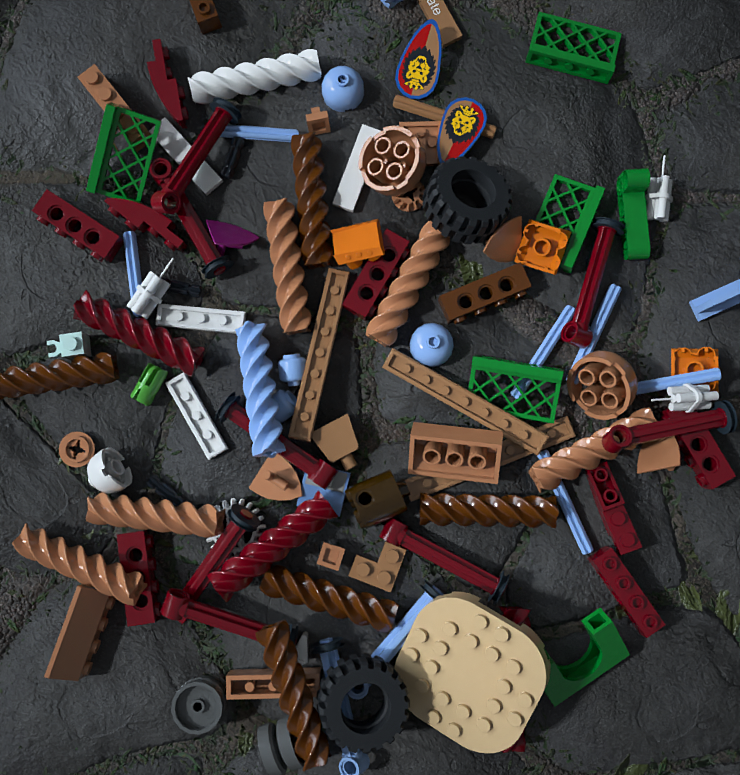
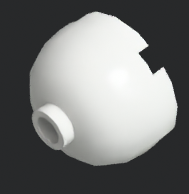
M111 447L102 449L88 463V481L92 487L103 493H117L132 483L131 469L128 467L125 470L121 463L125 459L117 450Z

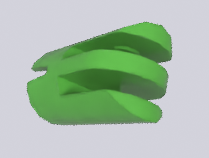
M148 363L130 397L146 406H150L168 375V371Z

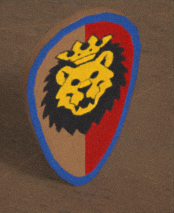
M433 19L427 20L414 33L396 69L395 81L397 87L403 95L410 99L427 97L434 91L438 82L442 42L438 24Z
M467 97L457 98L446 107L437 139L439 164L450 158H455L456 160L457 157L464 156L483 132L487 121L486 111L476 100Z

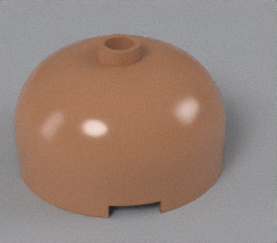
M387 126L373 138L370 136L364 143L359 155L358 166L364 182L380 194L398 196L412 190L419 183L426 168V154L419 139L409 130L400 126Z
M595 351L583 356L573 365L567 376V390L573 402L576 401L585 410L584 413L595 419L609 420L618 417L633 403L637 394L638 382L633 367L622 356L610 351ZM578 373L579 383L574 384L576 375ZM582 384L588 386V387L585 388L583 391H582Z

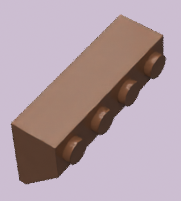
M413 422L410 434L408 474L498 484L503 432Z
M83 584L77 586L47 667L45 678L79 681L85 675L88 676L93 662H90L93 653L96 654L99 649L101 640H98L101 631L103 632L108 624L109 619L106 616L109 609L111 610L116 602L115 597L102 594L94 587H88Z

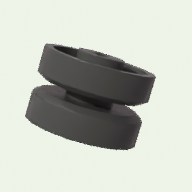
M199 675L190 678L176 692L172 700L171 713L174 722L181 730L188 734L199 735L209 732L217 725L226 709L225 688L217 679L211 676Z
M289 716L280 718L277 721V725L269 722L258 727L257 740L260 756L269 775H284L287 768L295 771L304 767L305 761L300 759L295 753L297 738L292 736L287 730Z

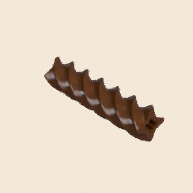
M316 132L292 135L291 149L294 155L293 171L296 176L295 192L298 197L297 213L300 219L299 234L303 242L301 255L308 269L331 267L332 265L329 263V260L333 255V249L326 241L331 233V228L324 220L329 207L322 199L327 186L319 177L325 165L317 156L322 148V141L315 137Z
M101 352L94 356L92 360L81 355L75 357L70 363L62 359H55L48 366L34 362L25 370L18 366H10L3 374L0 373V400L5 397L17 398L27 394H43L50 390L63 391L72 387L83 388L95 383H112L120 378L116 354L112 356L109 353Z
M420 493V526L432 521L439 526H447L455 522L460 526L467 527L478 522L484 527H492L500 522L509 528L516 527L521 523L530 528H537L545 523L551 528L556 529L559 514L556 496L543 498L531 495L522 498L516 495L498 497L486 494L476 497L471 494H460L454 497L446 493L434 496Z
M281 565L271 566L264 573L259 587L260 591L271 598H284L293 605L305 604L315 612L327 611L337 619L350 618L352 622L360 626L371 624L373 628L383 633L392 630L399 606L396 602L389 599L378 600L374 595L367 592L356 593L348 586L341 585L335 587L326 579L313 580L304 572L291 573L286 567Z
M285 619L265 625L256 632V638L265 647L263 654L265 664L273 670L271 683L276 690L281 692L279 706L284 713L289 715L287 730L292 736L297 738L295 753L300 759L305 761L303 771L317 766H324L327 764L328 758L332 756L329 753V742L325 733L321 730L320 716L313 707L312 692L305 684V672L298 662L296 646L290 639L289 625Z

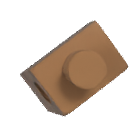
M348 414L313 431L312 439L331 463L340 459L345 471L357 465L352 453L358 450L359 446Z

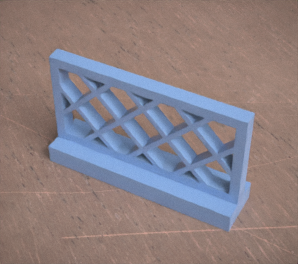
M740 279L691 300L689 304L697 321L699 322L739 304Z

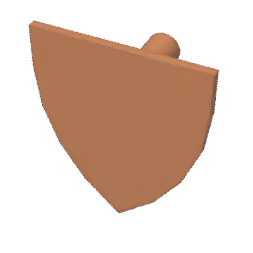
M522 216L505 222L494 232L489 240H486L483 252L489 258L504 263L515 260L522 240Z
M675 437L643 443L638 456L637 473L641 474L661 469L673 471L676 466H681L679 444Z
M276 454L274 458L268 457L249 486V489L271 500L285 501L303 496L301 483L296 471L279 454Z

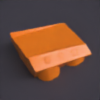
M379 219L330 230L335 254L333 256L338 265H347L350 269L354 270L362 265L363 260L375 261L382 255H385Z
M529 219L528 224L524 228L523 238L514 262H521L522 265L556 275L571 231Z
M702 347L701 349L671 348V376L718 368V349ZM719 380L695 384H707L710 387V392L717 391L719 393Z

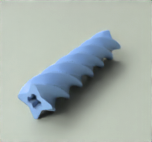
M246 321L242 327L235 329L238 336L237 347L241 357L240 369L244 377L243 390L247 398L246 412L250 420L249 433L253 441L252 455L253 457L265 456L274 458L276 454L286 451V448L278 440L283 429L281 423L275 418L279 410V404L271 397L276 388V383L268 376L273 363L265 355L270 343L262 335V332L267 324H256Z

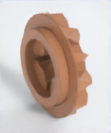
M419 181L412 189L415 191L413 193V201L408 196L403 197L404 194L392 196L393 203L397 208L406 212L419 209L423 205L425 186Z
M72 432L61 440L59 455L68 466L83 467L95 455V443L92 441L91 436L83 432ZM78 443H80V448L86 451L78 453L76 456V452L69 447L78 446Z

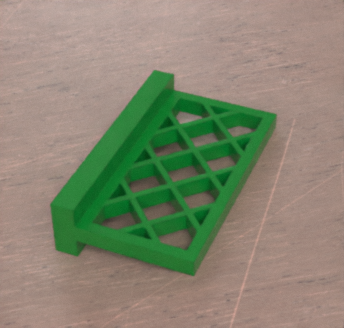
M539 12L525 63L608 84L615 70V60L622 33ZM541 20L550 22L552 27L544 30L540 24ZM569 27L573 33L566 36L561 28ZM556 31L561 39L553 42L549 34ZM582 33H591L594 38L586 41ZM543 37L548 45L543 46L535 44V42ZM574 37H577L581 43L576 47H573L569 41ZM607 37L615 39L614 44L607 47L602 39ZM595 42H597L602 49L596 53L590 47V45ZM564 43L569 50H558L556 46ZM585 48L590 56H581L577 51ZM606 54L610 62L600 61L598 57Z
M112 102L106 104L86 191L141 203L162 121L120 107V105ZM122 113L130 115L134 122V125L125 130L120 123ZM146 121L155 124L153 134L147 137L140 127V124ZM136 127L143 139L132 144L126 132ZM123 134L129 146L119 151L114 142L117 136ZM144 141L149 152L147 156L140 158L134 146ZM131 148L137 161L127 166L121 153ZM118 156L124 168L114 172L109 163L111 158ZM139 163L143 169V175L135 180L129 167ZM126 170L132 182L122 186L116 174ZM110 177L113 178L118 186V189L113 192L103 189L105 180ZM134 184L138 191L137 199L128 197L124 188Z
M555 174L536 221L545 222L548 220L550 225L554 226L551 219L563 214L567 224L558 228L566 229L569 227L572 236L568 240V246L559 268L571 274L604 196L605 188L600 186L594 188ZM560 182L566 184L569 191L557 195L554 188L556 183ZM580 190L589 192L588 198L578 203L574 193ZM571 195L575 204L564 209L560 199ZM557 201L560 211L549 215L546 209L547 205ZM577 208L580 217L570 222L566 212Z
M475 354L472 359L468 390L473 393L480 390L486 400L491 403V400L502 394L508 402V405L502 408L503 410L519 418L554 424L564 371L559 368ZM476 370L486 371L491 379L479 385L475 379ZM490 372L498 373V374H496L495 376H492V374H491ZM501 374L508 375L512 381L504 389L495 380ZM512 376H517L520 378L515 380ZM523 378H529L535 385L526 393L517 384ZM535 380H540L542 382L537 384ZM493 381L499 392L489 398L482 387ZM546 382L556 383L555 392L546 397L540 386ZM474 383L478 387L475 390H473ZM515 385L522 395L511 402L504 391ZM538 389L544 399L533 406L527 395ZM554 396L553 404H551L549 399ZM522 398L531 407L524 413L518 412L513 405ZM547 402L552 409L550 417L540 416L536 408Z

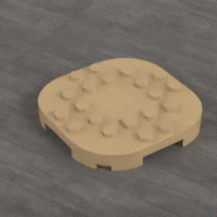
M458 591L439 595L432 599L417 615L395 663L394 669L402 678L409 692L407 695L410 699L409 710L416 717L469 750L479 753L503 751L511 747L519 739L549 682L551 671L550 659H547L544 650L545 645L539 636L523 623L519 626L480 603L481 598L475 595Z

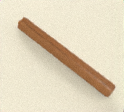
M396 95L393 100L394 108L435 121H441L445 112L444 109L400 95ZM486 123L481 135L493 138L496 126Z

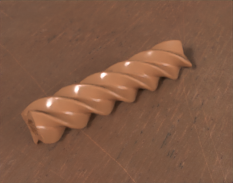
M287 198L264 202L263 212L267 221V237L271 244L270 258L274 265L273 279L277 286L276 300L281 309L279 320L284 330L283 333L293 335L311 332L308 328L311 322V313L305 307L308 293L301 285L305 272L298 264L301 257V248L294 242L298 235V227L291 221L295 213V207L292 203L287 202Z
M428 221L421 229L419 240L413 244L408 259L399 269L398 278L389 286L387 297L381 301L376 317L367 326L366 336L384 347L386 345L390 346L396 341L398 336L397 328L407 322L408 308H411L418 302V289L428 284L429 270L435 268L440 262L439 251L444 250L450 244V237L447 236L445 238L441 235L442 232L436 231L432 227L431 221Z
M649 407L637 410L629 417L617 420L610 427L599 429L590 437L579 439L571 447L562 448L551 457L538 460L531 466L528 473L540 493L542 489L554 490L560 485L562 478L574 480L579 476L582 468L593 470L598 467L601 458L613 460L618 456L619 452L610 453L602 445L603 435L613 426L624 425L632 427L657 422ZM614 436V439L620 443L619 438ZM637 444L624 449L633 450L634 448H636Z
M103 492L99 493L95 498L87 497L88 511L86 521L96 525L109 524L115 527H131L138 530L152 529L157 532L172 531L181 535L195 534L205 538L218 536L224 531L225 508L219 512L211 504H205L196 509L192 503L187 501L175 507L169 500L163 499L154 505L147 497H142L133 503L127 495L123 494L111 500Z
M26 523L21 534L12 542L16 551L23 557L37 561L49 569L57 570L63 576L74 578L85 586L94 587L102 594L113 596L127 605L135 606L140 594L148 585V583L143 582V575L139 571L126 574L121 563L116 562L106 565L101 554L87 556L81 545L67 547L63 537L49 539L44 528L30 530Z

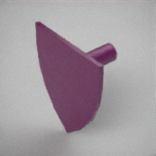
M206 220L215 245H218L217 249L221 256H224L226 247L242 249L244 245L254 243L259 239L257 235L241 227L225 222Z

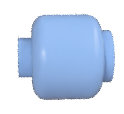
M300 354L283 355V359L278 361L279 379L282 382H288V386L301 385L306 359L300 357Z
M280 389L271 395L279 404V410L275 418L283 423L293 416L297 399L289 390Z

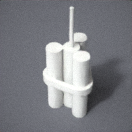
M666 155L663 156L661 177L650 178L648 192L645 195L647 220H659L661 222H668L670 203L673 202L671 195L673 180L670 179V176L664 175Z
M174 258L170 260L160 276L150 271L142 284H138L136 287L138 290L127 304L134 313L148 319L157 304H161L163 301L161 298L171 285L161 277Z
M685 383L683 386L668 387L667 393L671 396L670 398L651 399V401L671 400L669 403L670 411L690 413L694 410L710 409L711 401L718 400L719 393L717 391L710 392V387L707 384L692 385Z

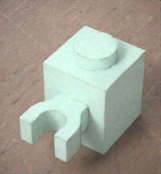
M83 332L60 334V342L55 340L47 341L48 346L55 345L57 348L54 353H48L51 359L60 356L69 360H73L81 355L92 357L90 337Z

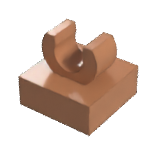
M319 107L311 108L312 114L306 115L309 133L316 132L315 135L331 132L327 111L320 112Z
M323 542L317 564L338 571L345 548Z

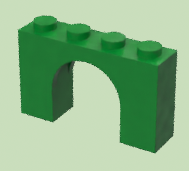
M601 608L581 620L590 636V645L586 653L578 661L565 666L556 665L545 650L547 659H550L551 671L544 693L554 707L630 655L613 621Z

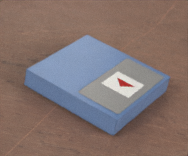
M337 470L339 472L326 490L311 481L308 475L304 473L301 485L303 496L298 498L296 506H299L304 501L313 499L319 490L338 517H340L345 490H347L351 473Z

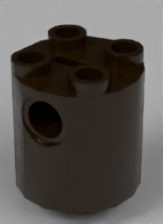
M390 469L348 487V490H345L352 508H357L353 513L361 529H368L408 511L403 499L411 495L404 478L395 481Z

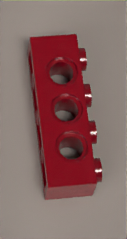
M46 189L32 209L38 215L36 220L47 227L49 224L56 227L54 231L65 239L67 236H70L74 239L72 243L80 249H90L92 251L90 255L100 262L105 259L111 263L124 244V240L120 236L48 189ZM63 212V217L60 220H56V216ZM81 224V229L78 232H74L75 226ZM95 236H100L99 241L96 244H92V239Z
M387 228L382 235L385 254H393L395 259L387 262L383 259L382 255L375 261L368 260L342 304L343 309L365 321L368 316L373 317L378 308L375 305L379 297L384 298L389 289L386 286L390 278L392 280L395 279L400 269L397 267L401 260L405 261L410 252V249H408L409 241ZM374 272H381L384 278L376 281L372 278V274ZM369 290L373 293V297L365 300L361 297V293Z
M669 407L659 413L662 416L660 418L662 421L698 412L697 410L690 413L670 411ZM709 430L675 436L679 447L685 455L683 457L688 467L693 468L696 473L695 479L702 488L713 490L736 476ZM693 439L697 440L699 444L696 451L691 445ZM706 458L710 462V467L708 470H706L703 466V462Z
M149 529L117 534L119 560L125 573L141 571L145 575L144 583H148L141 593L147 596V605H142L139 599L135 606L125 604L127 627L155 623L162 616L160 613L162 605L157 599V593H159L160 588L159 581L155 579L154 570L157 569L156 558L152 557L151 548L154 547L153 535L149 534ZM136 548L142 551L141 560L135 559L133 555Z
M604 546L587 558L639 634L648 638L665 626L659 614L612 547Z

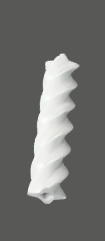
M307 49L298 55L291 53L281 55L276 60L263 58L256 64L244 62L237 65L234 69L220 67L213 73L200 71L191 78L188 77L195 104H209L213 102L215 97L228 100L238 94L252 95L259 89L272 91L280 85L294 86L301 80L314 82L320 79L322 74L317 50Z

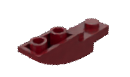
M161 39L152 40L155 61L147 62L153 86L164 107L175 122L183 129L187 128L186 120H189L187 107H183L182 101L186 99L183 86H179L176 78L174 79L172 68L168 67L167 60H170L168 46L164 47Z
M106 198L104 200L109 206L108 211L117 218L122 216L126 219L125 224L134 232L137 229L142 233L147 230L156 238L161 236L166 240L164 244L172 251L178 249L183 253L188 247L182 239L173 233V230L176 228L173 221L163 214L131 200L120 198Z
M607 461L599 464L593 470L585 469L599 514L608 536H611L619 556L641 549L642 545L624 507V499Z

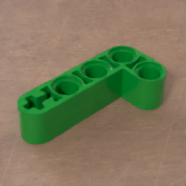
M648 168L624 170L617 179L619 219L626 227L623 230L624 234L621 235L623 257L625 260L648 259L650 256L645 191L650 185V171Z

